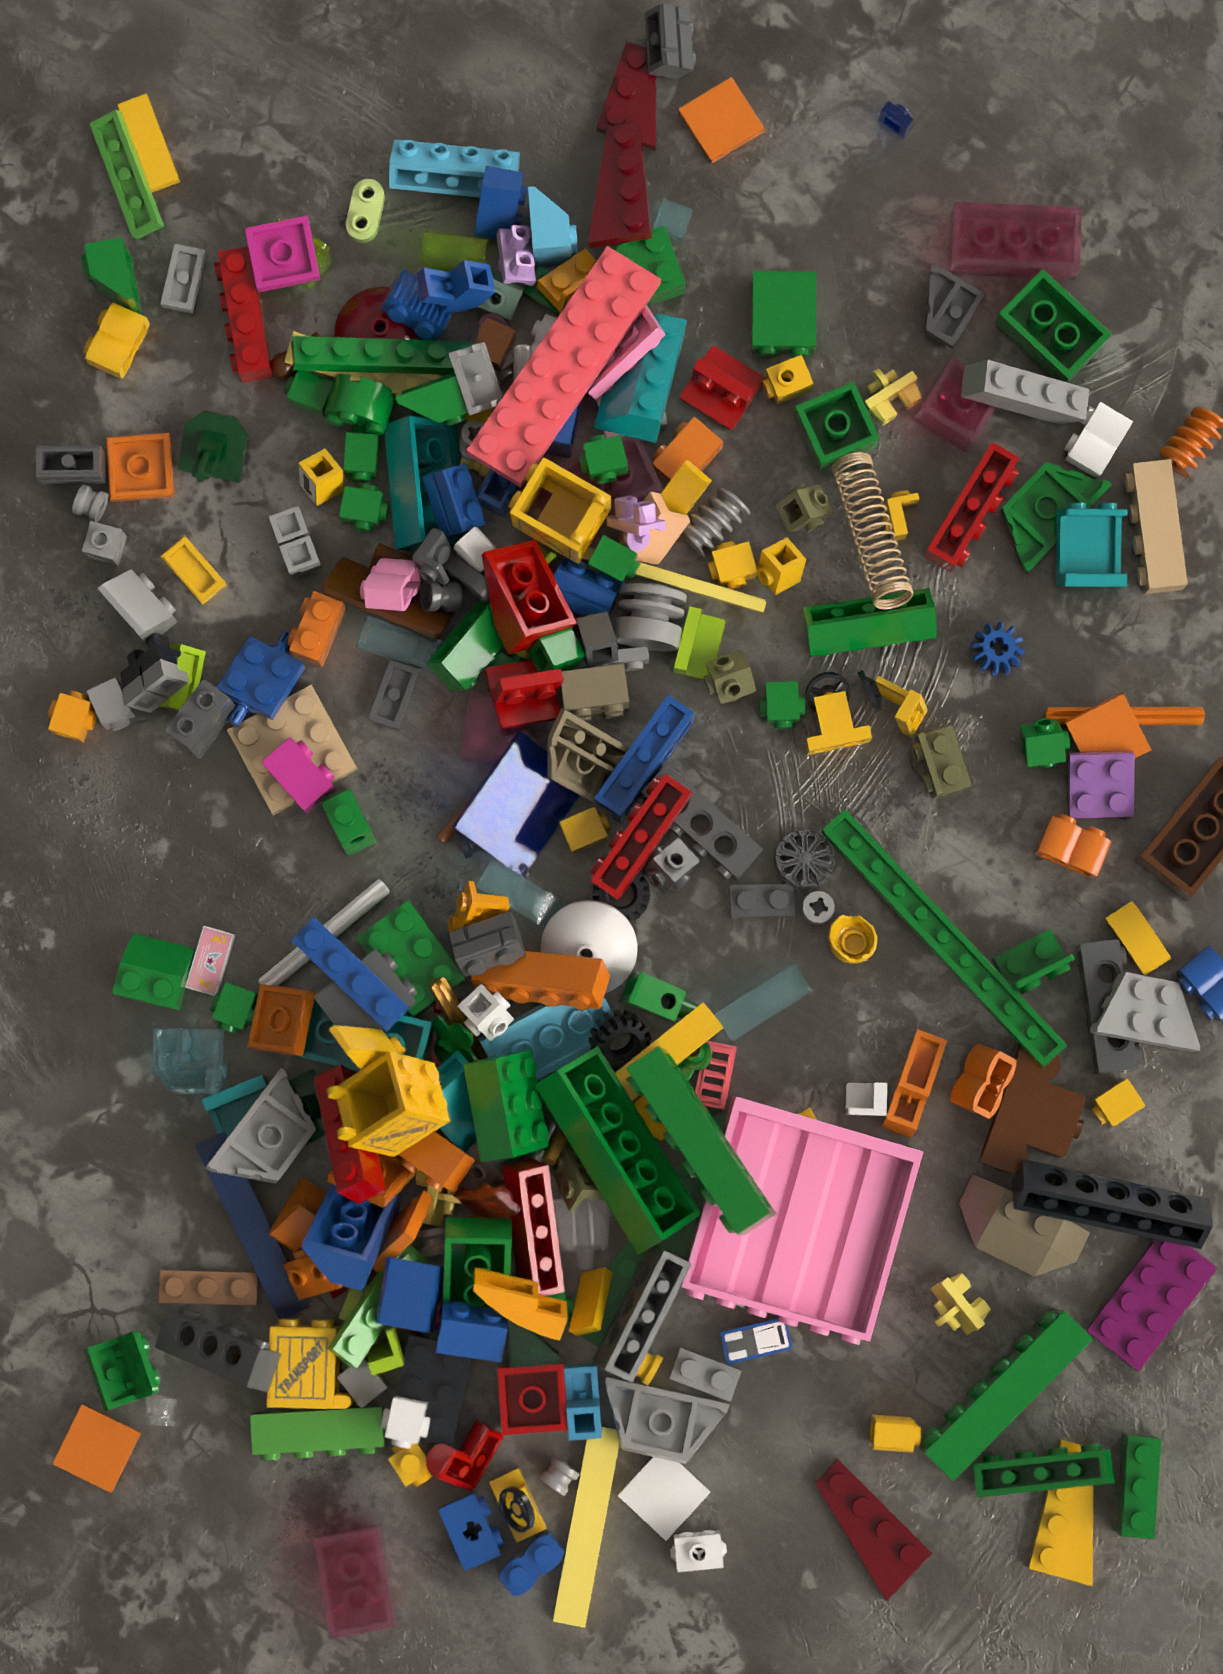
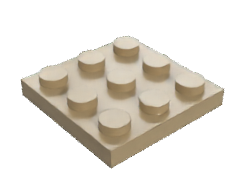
M312 684L287 697L273 720L261 714H256L241 722L239 727L233 726L227 730L273 815L296 802L261 762L289 737L295 743L302 740L313 752V755L310 757L311 761L317 767L323 763L335 777L331 783L358 770Z

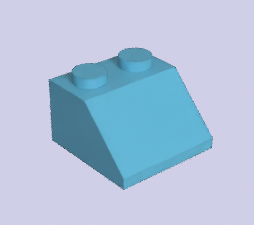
M528 187L535 267L561 265L569 260L572 254L578 253L576 225H569V215L536 187Z

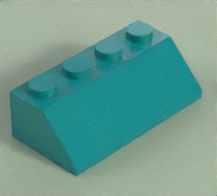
M660 313L653 314L666 335L654 349L649 350L637 361L632 370L624 373L614 383L613 387L602 395L594 429L649 442H657L684 340L687 320Z
M407 416L388 423L384 432L395 549L417 551L433 528L439 530L422 477L460 465L457 423L447 426L446 421L438 423L429 418ZM467 531L446 537L451 548H454L455 544L467 534Z

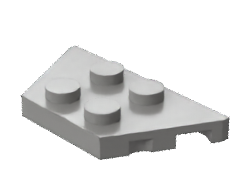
M1128 972L1118 974L1112 985L1111 994L1106 997L1101 1006L1104 1011L1099 1021L1092 1024L1090 1033L1188 1052L1200 1051V1044L1178 982Z
M280 1068L206 1167L208 1171L277 1184L316 1131L311 1118L303 1110V1103L298 1094L294 1093L287 1080L288 1075L284 1069Z
M608 1377L605 1380L606 1393L620 1445L624 1451L687 1464L729 1410L730 1404Z

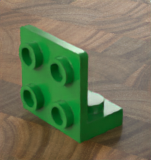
M1049 929L994 957L992 960L999 973L1015 990L1018 989L1020 995L1041 985L1042 983L1039 978L1047 975L1048 979L1051 980L1070 970L1071 968L1068 963L1075 960L1073 954L1065 957L1052 930Z

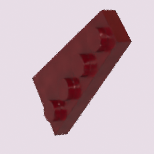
M639 121L607 127L588 239L590 249L652 238Z
M837 1459L815 1481V1484L887 1601L932 1553Z

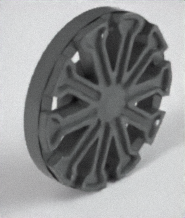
M807 829L791 832L780 841L775 851L774 864L776 871L781 879L792 887L798 889L819 887L828 880L834 869V849L827 839L818 832L815 833ZM794 838H801V847ZM808 838H812L814 841L808 848ZM789 844L793 851L784 848V845ZM820 844L825 848L814 852ZM784 856L791 859L782 861L780 860V857ZM826 856L829 857L828 862L819 859ZM793 867L791 873H785L784 869ZM817 867L825 869L826 873L822 874ZM810 872L816 878V881L812 882L809 879ZM798 873L802 874L801 882L796 881Z

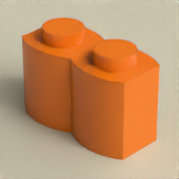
M1059 814L1058 817L1051 816L1047 821L1034 854L1088 878H1096L1112 841L1105 838L1106 833L1100 829L1089 826L1085 830L1075 825L1077 821L1070 816Z
M977 1043L966 1058L964 1073L953 1086L950 1102L967 1111L990 1119L999 1108L1003 1089L1009 1084L1015 1073L1016 1059L1001 1051Z

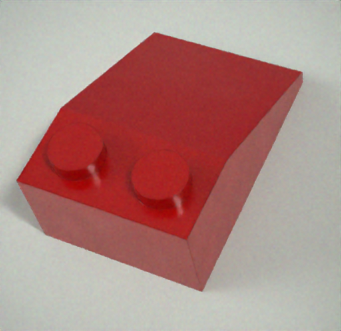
M536 539L486 551L481 555L494 625L508 654L530 649L539 638L573 628L577 623Z

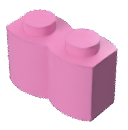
M381 558L376 566L372 567L367 579L361 583L360 596L361 599L365 600V608L405 611L411 602L412 596L418 593L422 583V577L418 574V568L414 560Z

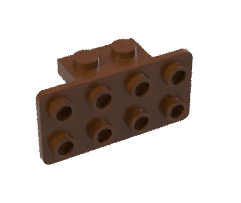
M381 543L375 548L370 567L347 558H341L323 582L322 591L329 594L332 598L355 605L364 612L379 615L395 625L405 626L427 638L439 639L456 613L445 612L440 608L436 612L423 611L419 600L420 589L415 596H412L411 602L405 611L365 608V600L361 599L360 587L362 581L366 580L371 573L372 567L376 566L381 558L413 560L412 556Z

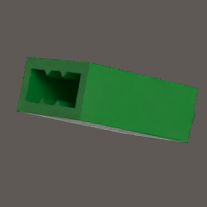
M753 271L751 354H758L761 358H775L777 354H790L791 358L802 355L803 358H807L809 354L815 353L817 272Z

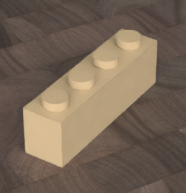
M1171 459L1133 463L1128 473H1125L1124 481L1126 492H1131L1133 504L1129 505V519L1131 524L1135 523L1137 533L1136 536H1133V550L1135 555L1139 554L1141 567H1137L1138 585L1144 586V594L1183 590L1188 585Z

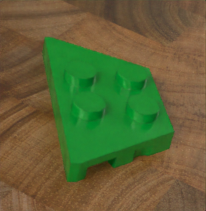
M1045 462L1002 507L1001 512L1023 570L1027 574L1056 545L1057 510L1067 509V503H1087V509H1090L1112 486V483L1104 479L1100 481L1084 476V473L1074 470L1067 471L1060 466Z

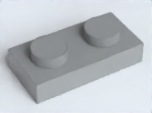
M174 244L160 303L163 308L193 314L207 254L205 250Z
M680 1347L669 1379L731 1402L742 1370Z

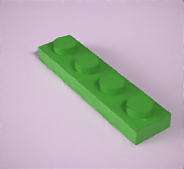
M114 110L91 122L92 132L132 238L140 239L164 227L122 112Z
M408 1245L396 1257L397 1259L427 1263L428 1261L411 1245ZM385 1268L376 1274L327 1348L351 1368H358L385 1327L383 1324L375 1323Z

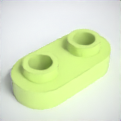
M361 180L353 189L346 228L350 238L358 243H367L373 240L378 232L385 194L383 187L376 180ZM366 190L374 192L371 198L363 197V193ZM359 220H365L367 225L364 228H358L356 223Z

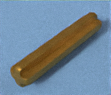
M438 977L430 982L429 990L450 1024L461 1023L467 1027L464 1022L468 1017L459 1009L458 1005L460 1002L446 978ZM469 1029L473 1037V1045L470 1049L477 1058L483 1057L486 1052L478 1039L481 1036H476Z

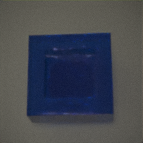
M888 101L881 109L878 121L904 139L911 130L914 119L911 117L909 110L900 104L894 105Z

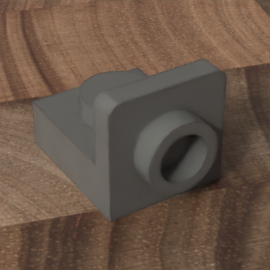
M433 528L412 559L418 568V574L424 580L430 583L436 581L446 585L449 578L442 564L448 560L452 548L444 532Z

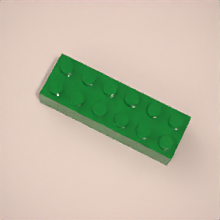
M598 1046L534 1085L637 1254L662 1242L701 1215Z
M658 1046L626 1068L630 1074L626 1078L629 1085L637 1095L645 1096L649 1102L645 1105L647 1112L655 1122L663 1123L667 1129L663 1133L665 1139L673 1150H681L685 1156V1159L681 1161L692 1178L695 1177L697 1179L699 1177L704 1185L700 1189L701 1193L710 1205H717L723 1213L719 1216V1219L729 1234L732 1232L738 1236H745L777 1214L667 1049Z
M1056 1308L1052 1311L1050 1309L1045 1311L1035 1322L1038 1327L1033 1333L1028 1334L1025 1332L1012 1345L1016 1350L1009 1357L1001 1356L990 1367L993 1373L985 1381L977 1380L966 1392L969 1397L962 1404L956 1402L945 1412L943 1416L947 1420L939 1428L933 1425L921 1437L920 1440L923 1444L919 1448L952 1481L1093 1340L1065 1310Z

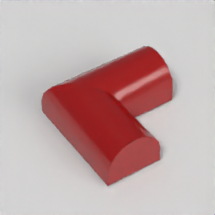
M476 1419L459 1450L446 1444H437L431 1448L426 1457L427 1470L437 1479L473 1492L502 1442L504 1435L490 1425Z

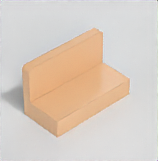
M650 491L644 501L655 503L656 518L666 521V530H649L650 541L644 550L636 552L639 555L636 561L658 565L689 524L690 519L687 515L669 511L661 494ZM621 531L617 538L620 544L625 546L623 540L624 531Z

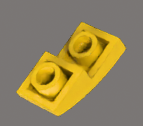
M1133 901L1105 918L1107 924L1123 944L1126 953L1143 976L1171 959L1160 939Z

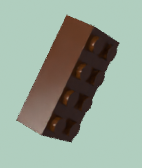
M1223 757L1214 761L1135 859L1136 862L1185 901L1193 897L1223 859Z

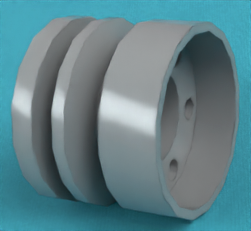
M654 583L621 585L619 595L625 598V600L618 602V608L630 613L631 616L616 618L614 633L617 643L632 648L646 647L648 651H678L682 628L669 622V620L683 618L685 611L678 606L686 604L687 595L681 591Z

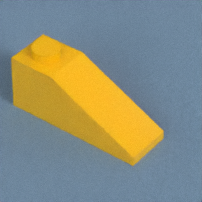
M337 1025L329 1029L347 1055L361 1070L389 1051L403 1054L406 1051L395 1035L389 1039L382 1029Z

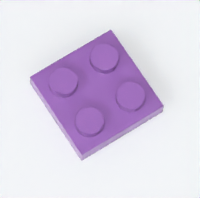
M1133 751L1068 753V816L1072 818L1134 817L1135 753Z

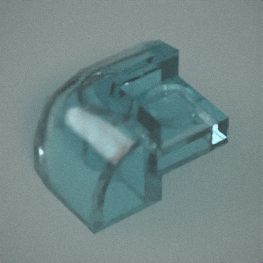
M154 1029V1074H158L163 1085L169 1088L170 1092L179 1094L219 1093L225 1084L229 1064L223 1063L224 1030Z

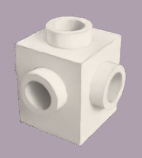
M482 984L458 1005L459 1009L468 1017L464 1024L476 1036L483 1033L490 1042L496 1036L501 1035L514 1020L506 1011L510 1004L498 991L492 995Z

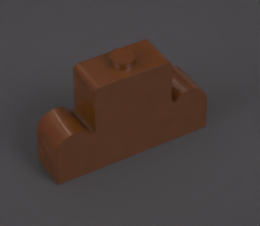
M1018 1045L1014 1059L1017 1061L1015 1073L1009 1084L1003 1089L1001 1103L993 1116L977 1163L1001 1172L1014 1173L1017 1171L1022 1159L1028 1160L1029 1155L1025 1146L1055 1157H1065L1067 1155L1072 1138L1078 1139L1084 1121L1079 1120L1086 1099L1081 1094L1048 1082L1060 1070L1061 1062L1058 1055L1042 1069Z

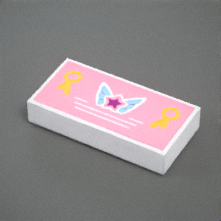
M203 926L185 988L212 996L219 993L235 934Z

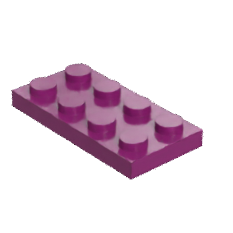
M1154 1239L1085 1331L1139 1372L1217 1270V1267L1192 1247Z

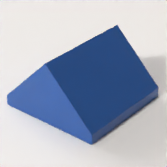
M387 1257L375 1323L420 1332H433L444 1266Z

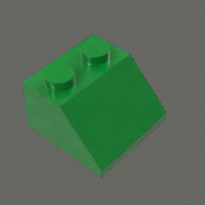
M122 237L84 244L86 255L81 256V263L84 274L88 276L89 283H94L98 291L113 302L142 315L131 254Z
M455 372L396 393L395 397L398 404L438 423L446 421L447 426L464 421V414L469 413Z
M133 933L120 961L112 994L180 1011L186 990L185 985L196 948Z

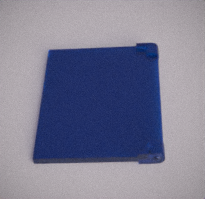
M518 731L452 827L505 865L516 876L523 878L579 795L548 778V752L524 733Z

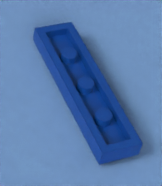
M315 917L291 940L387 1032L410 1008Z

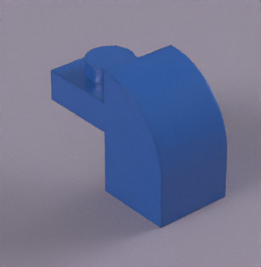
M463 260L450 272L423 267L417 273L422 302L440 305L442 313H457L473 309L483 304L496 293L490 264Z

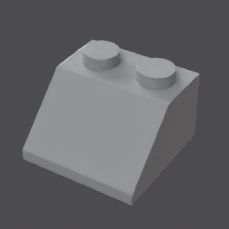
M131 569L103 583L97 589L148 646L147 639L153 634L163 635L177 623V620L172 615L176 609L164 596L158 600L151 592L155 586L143 572L137 576Z

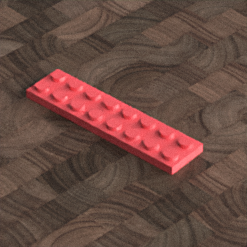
M607 246L467 448V455L521 488L533 463L538 464L660 286L661 279Z

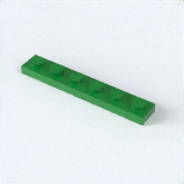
M293 336L291 341L293 370L448 375L455 372L449 353L470 347L474 342Z

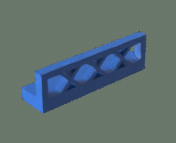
M670 695L666 696L594 797L595 802L613 813V819L622 824L642 796L641 791L656 776L693 724L694 712Z

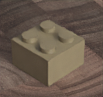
M624 664L562 671L564 682L561 687L564 709L585 722H589L592 720L591 716L604 715V719H615L623 717V712L629 711Z

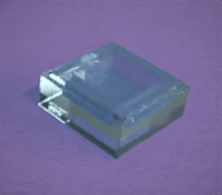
M664 199L652 229L665 225L669 237L682 242L693 210Z

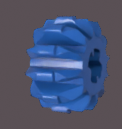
M1000 621L996 625V631H994L990 623L985 624V633L976 631L974 637L979 642L970 644L971 650L979 652L972 656V662L982 660L983 663L979 670L984 672L990 666L992 667L991 676L994 677L997 676L999 667L1005 675H1008L1011 672L1010 665L1018 667L1021 663L1016 656H1023L1025 653V649L1016 647V645L1023 641V637L1017 636L1012 638L1011 635L1014 633L1015 627L1011 626L1007 632H1004V624ZM995 642L1000 643V649L1005 650L999 656L995 655L994 649H990Z

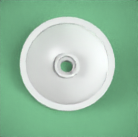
M582 900L564 906L551 917L542 934L541 953L583 957L581 950L590 949L593 953V956L590 958L603 959L610 974V980L605 992L608 993L620 986L632 972L637 958L638 946L632 925L619 910L604 902Z

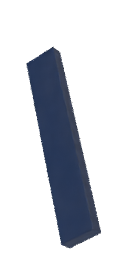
M226 1131L195 1145L205 1168L227 1140L228 1135ZM207 1170L278 1319L288 1318L309 1308L307 1299L299 1300L283 1266V1264L288 1262V1259L280 1243L268 1235L272 1226L249 1178Z

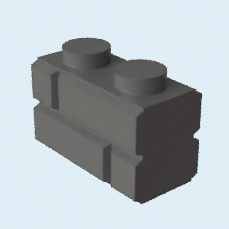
M659 4L644 12L648 74L679 79L693 72L696 56L692 51L691 36L694 26L690 21V9Z
M82 445L36 446V478L42 485L105 484V451L100 445H86L85 448Z
M511 911L449 932L455 960L464 977L468 975H481L488 968L500 964L510 965L517 958L526 956L520 930Z

